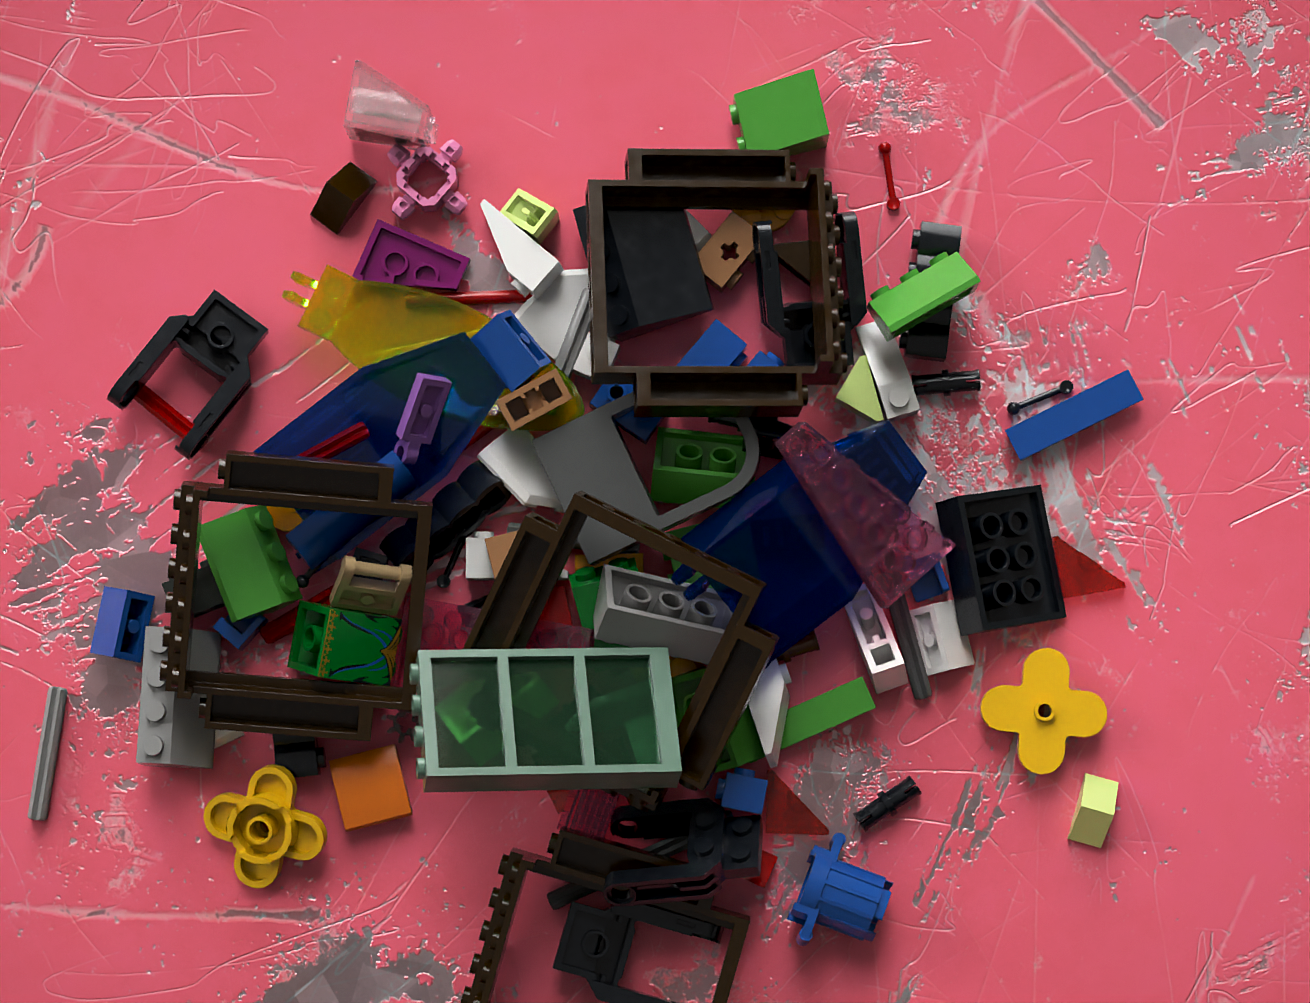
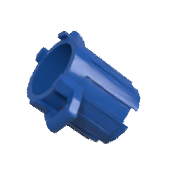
M842 833L834 834L829 842V849L814 844L813 850L809 854L807 862L811 864L797 902L794 903L787 917L788 920L802 925L796 937V942L800 946H806L813 937L812 930L815 923L863 941L865 939L872 942L876 936L874 932L878 920L882 921L891 895L889 890L893 882L885 880L886 877L838 860L840 850L846 842V837Z

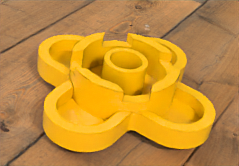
M1051 648L1038 649L1025 659L1020 686L999 685L991 688L985 693L980 703V714L987 726L996 731L1014 732L1018 735V759L1027 771L1034 774H1048L1055 771L1061 765L1065 755V741L1068 736H1093L1104 727L1107 720L1106 705L1097 694L1090 691L1071 690L1069 688L1070 669L1068 661L1063 654ZM1042 704L1050 708V715L1046 718L1041 717L1038 713V708Z
M278 764L266 765L253 774L249 782L247 796L232 792L221 793L210 800L204 810L206 828L216 838L233 843L236 848L234 859L235 873L242 883L252 888H263L275 881L281 873L284 856L296 860H309L318 855L327 843V829L322 820L312 813L297 810L294 807L297 793L295 777L287 768ZM263 822L267 825L268 829L264 827Z

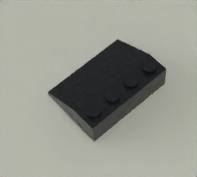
M584 205L573 209L587 258L586 206ZM603 209L608 337L623 342L714 310L686 209Z
M1041 485L956 496L935 503L961 636L1067 617Z

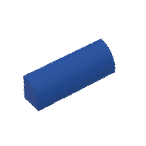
M393 450L377 462L394 464L391 499H402L418 486L412 474ZM317 510L285 536L309 568L314 570L379 518L380 515Z

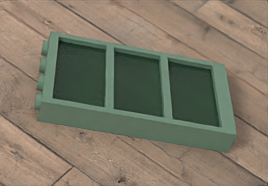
M668 647L418 650L416 663L410 664V685H416L417 695H412V716H418L419 726H414V747H420L421 758H416V778L423 779L424 793L677 788L682 774Z

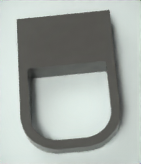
M633 392L531 441L564 512H566L574 493L582 490L663 532L741 494L753 481L761 458L759 438L750 418L734 417L746 445V457L739 474L728 484L660 515L616 423L617 418L634 410ZM589 516L577 539L588 563L593 566L641 543Z

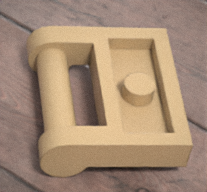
M344 555L339 574L330 594V607L396 616L412 578V566L400 564L397 567L356 561L355 557ZM356 574V575H363V576H370V577L391 579V580H395V582H389V581H385V580L382 581V580L361 578V577H356V576H353V575Z

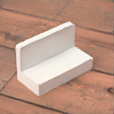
M954 600L933 603L909 610L927 676L974 665L975 661L968 635L961 636Z

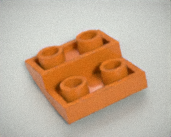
M395 744L329 761L346 832L413 815Z

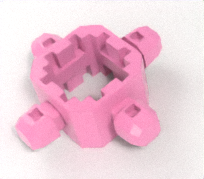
M455 140L447 141L440 148V154L431 147H420L410 156V151L398 144H395L387 153L389 160L397 168L401 166L396 173L397 186L404 196H399L392 206V212L400 219L408 218L415 211V205L424 212L438 211L445 203L444 207L456 215H460L468 206L466 199L458 191L454 193L459 186L456 168L451 163H456L463 152V147ZM426 160L435 164L448 176L446 178L447 182L443 184L434 197L431 196L429 199L422 197L407 184L409 176L414 173L421 162L424 163Z

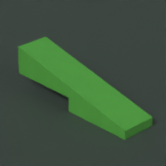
M861 676L788 709L780 750L876 708L863 677ZM764 755V756H762V757H760V758H757V759H755V760H753V761H750L749 763H753V762H755V761H757V760H759V759H762V758H764V757H766V756Z

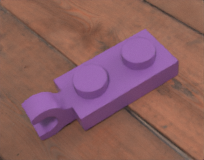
M417 373L396 432V435L401 440L396 443L394 448L395 454L402 457L401 461L405 464L414 465L416 463L421 443L431 444L452 382L446 377Z

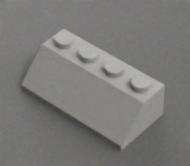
M604 564L593 615L594 637L606 643H616L629 647H668L669 656L673 658H683L708 665L735 611V594Z
M145 626L136 763L147 767L213 769L216 729L204 728L205 719L199 718L200 697L207 698V694L193 693L191 699L177 698V692L165 691L166 681H160L161 660H168L169 648L162 647L164 627ZM193 629L190 670L219 672L222 635L219 632Z

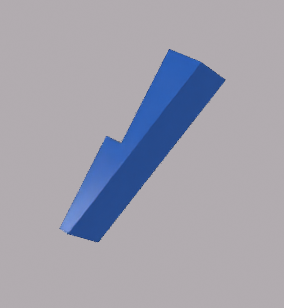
M1126 370L1006 429L1005 432L1019 459L1023 461L1144 399L1129 370Z

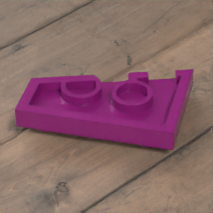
M377 219L351 281L458 291L471 260L466 256Z

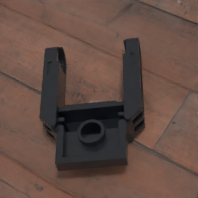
M849 211L835 214L834 225H839L840 241L836 249L837 257H841L842 262L841 277L839 279L840 289H843L844 295L843 308L839 309V320L845 321V340L841 341V353L847 354V365H854L851 330L865 316L867 306L858 220L855 212ZM772 221L753 222L752 239L761 323L779 338H782L785 366H815L812 300L785 303L783 305L778 252L774 251L770 226Z
M214 289L194 315L170 316L112 387L107 400L121 410L126 408L173 349L179 348L184 356L219 382H224L194 419V426L184 437L179 447L175 446L177 452L190 460L198 453L252 385L248 358L269 331L265 326Z
M710 798L662 802L655 811L649 809L646 812L632 805L620 806L612 812L610 831L613 836L617 835L627 839L643 837L644 840L688 836L687 858L689 863L682 865L618 870L609 873L605 877L603 896L612 905L623 907L710 899L722 889L721 883L726 879L760 876L763 839L761 815L727 818L724 808ZM632 821L636 823V825L625 826L620 824L619 822ZM624 886L629 888V890L618 891L615 890L613 887Z
M571 901L552 968L585 977L596 998L604 1002L677 1003L617 985L619 979L622 978L635 934V922L641 921L689 936L707 939L720 944L724 927L649 905L623 907L611 905L602 910Z

